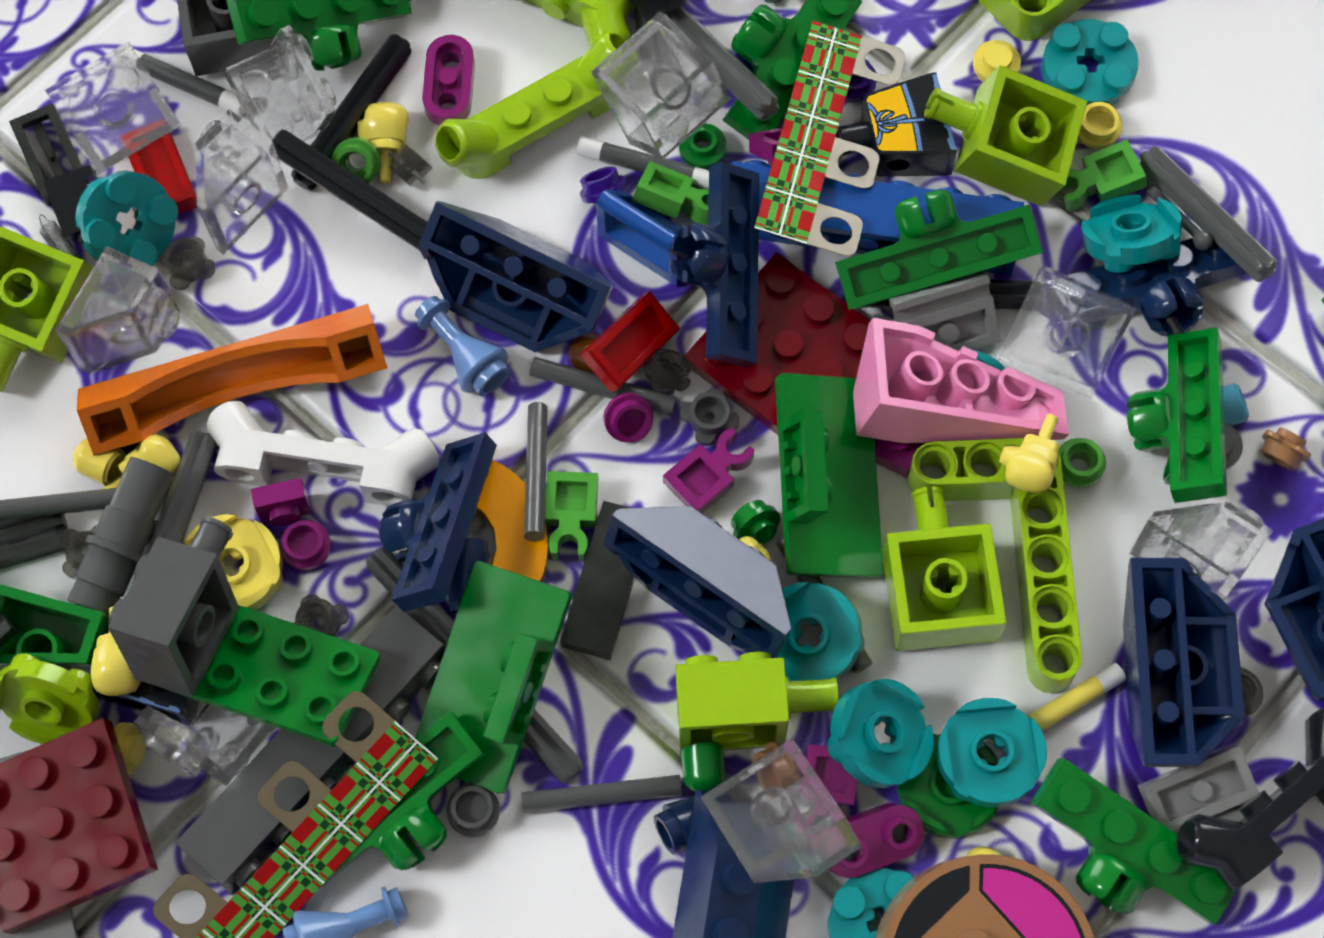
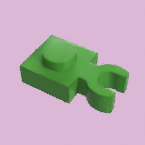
M1128 139L1082 157L1084 170L1069 169L1066 185L1061 190L1067 187L1076 188L1074 192L1063 196L1066 210L1072 211L1081 208L1087 202L1088 197L1097 194L1100 202L1145 188L1147 187V176Z
M650 161L636 187L632 201L675 219L682 212L687 214L692 221L708 225L709 189L692 187L694 178Z
M547 471L546 526H559L549 539V550L552 560H559L560 546L564 542L572 541L578 545L579 561H585L589 547L587 537L581 530V527L595 528L599 488L598 473Z

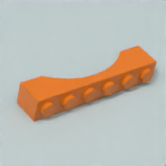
M365 304L79 388L77 413L94 456L144 441L149 435H153L188 416L239 397L293 385L340 383L384 370L388 367L369 305Z

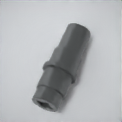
M130 457L110 504L105 506L93 535L88 534L84 542L88 544V547L74 576L76 581L67 601L109 615V608L113 607L120 597L124 596L136 565L142 557L141 555L155 526L153 521L174 476L171 472L145 460Z

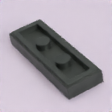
M603 501L560 645L562 648L611 660L635 577L625 568L619 555L612 554L603 545L612 514L617 509L630 507Z

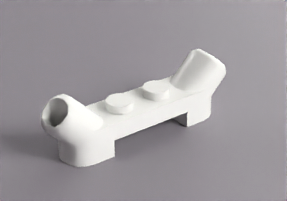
M227 401L211 412L207 421V430L220 448L214 472L225 479L242 484L267 486L272 469L360 482L359 487L366 503L390 506L400 501L413 499L416 482L437 469L440 456L433 443L423 430L411 428L382 448L374 449L363 447L360 442L349 438H335L333 442L315 440L310 434L297 430H287L284 432V435L264 432L246 405L241 401Z

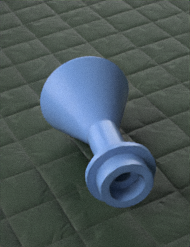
M437 296L426 299L415 312V316L418 319L417 326L421 330L433 328L450 347L461 390L466 393L476 391L480 396H487L493 393L506 381L510 374V369L506 366L508 360L507 351L464 334L447 315L450 309L448 300H440Z
M384 886L381 887V900L349 913L297 910L293 914L294 924L286 926L282 930L284 938H352L356 933L387 920H391L395 927L399 928L401 927L399 921L407 919L409 916L398 888L387 891Z

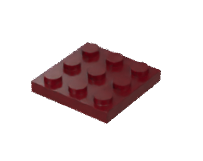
M776 252L758 272L757 364L740 367L706 358V332L683 356V364L714 388L722 391L726 397L778 435L775 378L781 373L856 378L870 320L855 309L849 310L847 303Z
M100 718L0 763V927L2 932L13 934L158 870L112 721Z

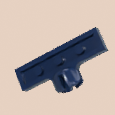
M722 161L709 166L708 225L695 222L692 226L687 225L679 229L673 237L669 252L673 255L687 258V264L671 259L669 267L680 281L700 286L705 291L707 298L706 358L740 367H747L757 364L759 229L754 227L759 213V173Z
M1194 238L1180 242V253L1172 259H1159L1145 264L1134 265L1132 269L1122 273L1108 271L1104 265L1054 279L1052 280V294L1071 327L1126 310H1135L1142 314L1152 331L1161 336L1168 337L1169 335H1174L1175 332L1166 319L1171 317L1181 333H1185L1193 328L1202 318L1204 309L1202 305L1205 300L1198 289L1247 273L1215 241H1213L1209 249L1199 250L1193 243Z
M486 432L446 444L432 486L427 495L420 500L410 498L388 506L382 514L383 518L378 526L381 543L390 553L400 550L396 554V560L404 562L391 599L403 612L444 602L497 447V444Z

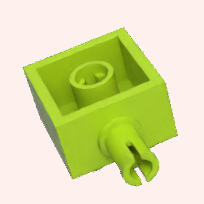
M999 65L978 87L973 103L943 92L936 87L926 104L928 108L924 111V117L934 119L962 131L964 138L954 172L1042 206L1066 185L1087 101Z
M0 226V391L4 393L5 386L21 352L26 354L29 350L60 364L63 363L103 275L82 259Z
M932 486V495H929V499L927 487L914 490L911 495L914 501L918 530L887 533L882 550L895 651L999 641L1007 622L991 523L949 527L944 500V488ZM935 583H943L944 589L951 591V593H942L940 588L934 587Z
M767 652L745 653L740 655L737 661L718 662V658L715 656L699 655L687 658L686 664H675L680 754L685 746L707 742L720 743L723 746V751L765 748V745L771 741H777L780 747H785L791 713L833 712L839 701L836 677L789 682L788 676H785L784 658H771V654Z

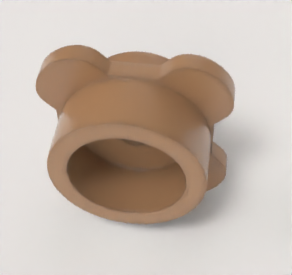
M1279 427L1276 433L1266 430L1262 435L1265 442L1259 452L1269 460L1288 470L1295 472L1301 461L1306 462L1312 455L1303 449L1307 442L1285 428Z

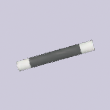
M123 45L118 51L117 62L239 116H243L247 111L249 100L243 96L127 45Z
M581 136L579 139L577 155L644 172L649 162L652 161L694 178L692 186L709 189V170Z

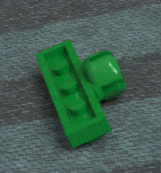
M226 0L238 45L294 37L302 44L307 66L317 71H324V66L332 69L343 67L361 58L362 50L357 34L358 25L401 18L412 13L409 0Z
M805 0L796 15L791 19L783 18L767 5L756 7L742 24L738 34L736 33L733 37L731 47L733 52L751 65L753 74L778 97L777 104L779 105V110L776 114H771L767 120H760L736 99L722 121L748 140L750 133L775 129L788 110L812 21L844 30L862 4V1Z
M934 190L924 194L932 222L925 224L917 196L901 201L897 204L894 211L900 231L899 241L884 248L835 262L848 309L862 307L1043 253L1030 205L1021 206L971 222H963L957 215L952 195L946 190Z
M1218 327L1169 335L1167 385L1161 390L1153 389L1135 392L1128 398L1127 408H1132L1127 411L1126 416L1129 433L1132 437L1136 438L1134 446L1140 451L1149 452L1169 449L1170 492L1174 503L1227 496L1222 339Z
M449 711L416 738L438 760L324 884L372 847L381 850L395 869L408 870L425 860V856L408 835L409 833L426 852L430 849L435 852L442 845L447 837V829L433 812L431 801L437 793L486 755L453 712Z
M1058 758L1030 802L1031 805L1084 839L1089 846L1088 857L1076 875V884L1088 896L1092 894L1098 897V902L1110 910L1123 914L1132 913L1145 891L1155 887L1207 923L1216 925L1237 891L1236 889L1230 892L1212 869L1186 865L1182 862L1177 853V834L1065 758Z

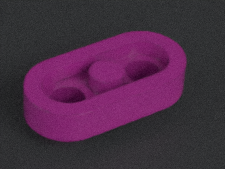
M458 35L438 37L429 45L426 52L422 100L426 116L432 123L438 126L447 119H466L471 112L475 72L474 54L470 43ZM449 62L459 63L454 68L445 67V65ZM445 103L455 104V106L450 109L440 108Z
M886 803L827 826L818 839L817 854L822 865L830 872L844 878L857 877L913 855L923 840V823L919 815L911 808L898 803ZM898 824H903L905 828L904 836L901 840L894 842L892 838L893 829ZM854 842L856 844V853L851 859L845 860L843 849L848 843Z

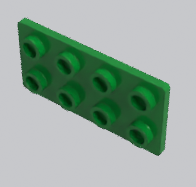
M781 373L775 378L785 562L788 575L877 578L883 575L874 438L856 436L853 400L856 378Z
M476 561L473 565L415 738L420 736L449 711L453 712L486 754L458 776L457 779L498 794H503L508 789L572 599V594L567 590L481 561Z
M238 605L239 609L193 697H186L332 747L337 746L334 743L337 742L339 735L330 739L327 738L323 733V722L349 693L355 691L365 692L380 662L378 651ZM357 707L350 708L341 715L338 726L342 736Z

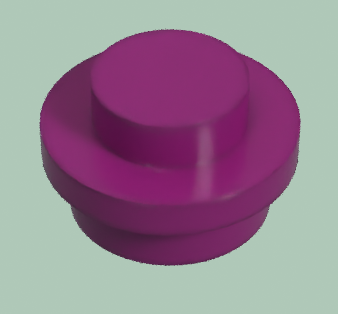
M624 393L616 396L609 402L604 411L603 423L607 432L614 439L620 442H636L643 439L649 433L653 423V410L648 401L641 395Z
M300 520L292 523L284 530L279 541V548L284 561L290 567L302 571L312 570L322 565L328 558L331 551V539L327 530L318 522Z

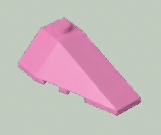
M872 318L869 322L853 391L856 436L899 443L1024 438L1027 434L1039 435L1047 414H1053L1058 418L1051 440H1065L1069 435L1063 391L1011 367L1001 371L976 359L978 352L962 346L957 351L934 340L935 333L924 327Z

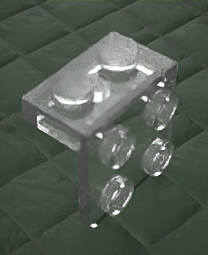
M290 25L279 29L269 49L229 66L224 71L227 81L269 158L273 157L268 151L271 140L281 129L287 130L305 142L317 136L335 114L336 96L331 85L325 78L319 79L311 64L313 54L308 42L301 34L296 35Z
M206 704L188 727L148 705L134 721V723L150 735L144 744L168 762L172 760L193 777H196L200 771L226 787L234 776L238 775L247 766L250 756L266 735L276 728L210 704Z

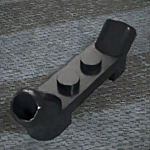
M1324 708L1315 711L1305 720L1306 765L1303 766L1300 761H1297L1275 777L1273 781L1279 788L1270 796L1263 790L1246 802L1239 809L1240 813L1244 816L1241 821L1237 822L1197 814L1190 817L1180 826L1177 833L1176 846L1177 853L1182 862L1186 865L1212 869L1230 892L1257 876L1283 853L1269 834L1314 795L1324 806Z

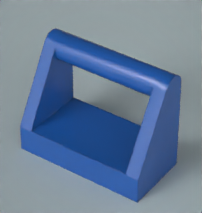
M604 190L596 203L599 237L677 287L681 281L672 273L669 261L673 259L687 264L688 259L671 254L669 248L673 237L682 227L657 211L633 202V196L627 192Z

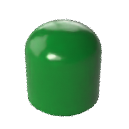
M707 742L683 747L681 758L685 785L693 792H696V790L711 792L720 789L726 781L723 746L720 743Z

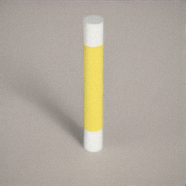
M1113 663L1027 717L1029 719L1032 717L1043 732L1126 681L1125 673L1117 663ZM987 740L984 743L997 759L1006 754L1004 748L999 749L995 747L993 740Z

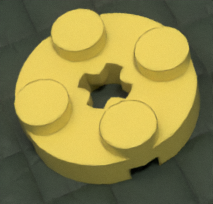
M229 514L212 517L227 524L233 533V537L228 541L219 558L222 567H224L222 559L225 556L231 555L235 561L244 559V564L239 567L240 572L232 577L226 574L238 605L256 611L265 605L283 585V557L278 543L268 528L256 520L252 522L248 519L238 518L237 515ZM200 524L190 532L184 542L186 545L190 546Z

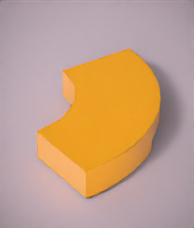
M492 459L476 512L487 520L495 533L497 549L492 565L543 582L549 558L546 523L545 538L543 540L532 542L524 538L526 484L514 472Z

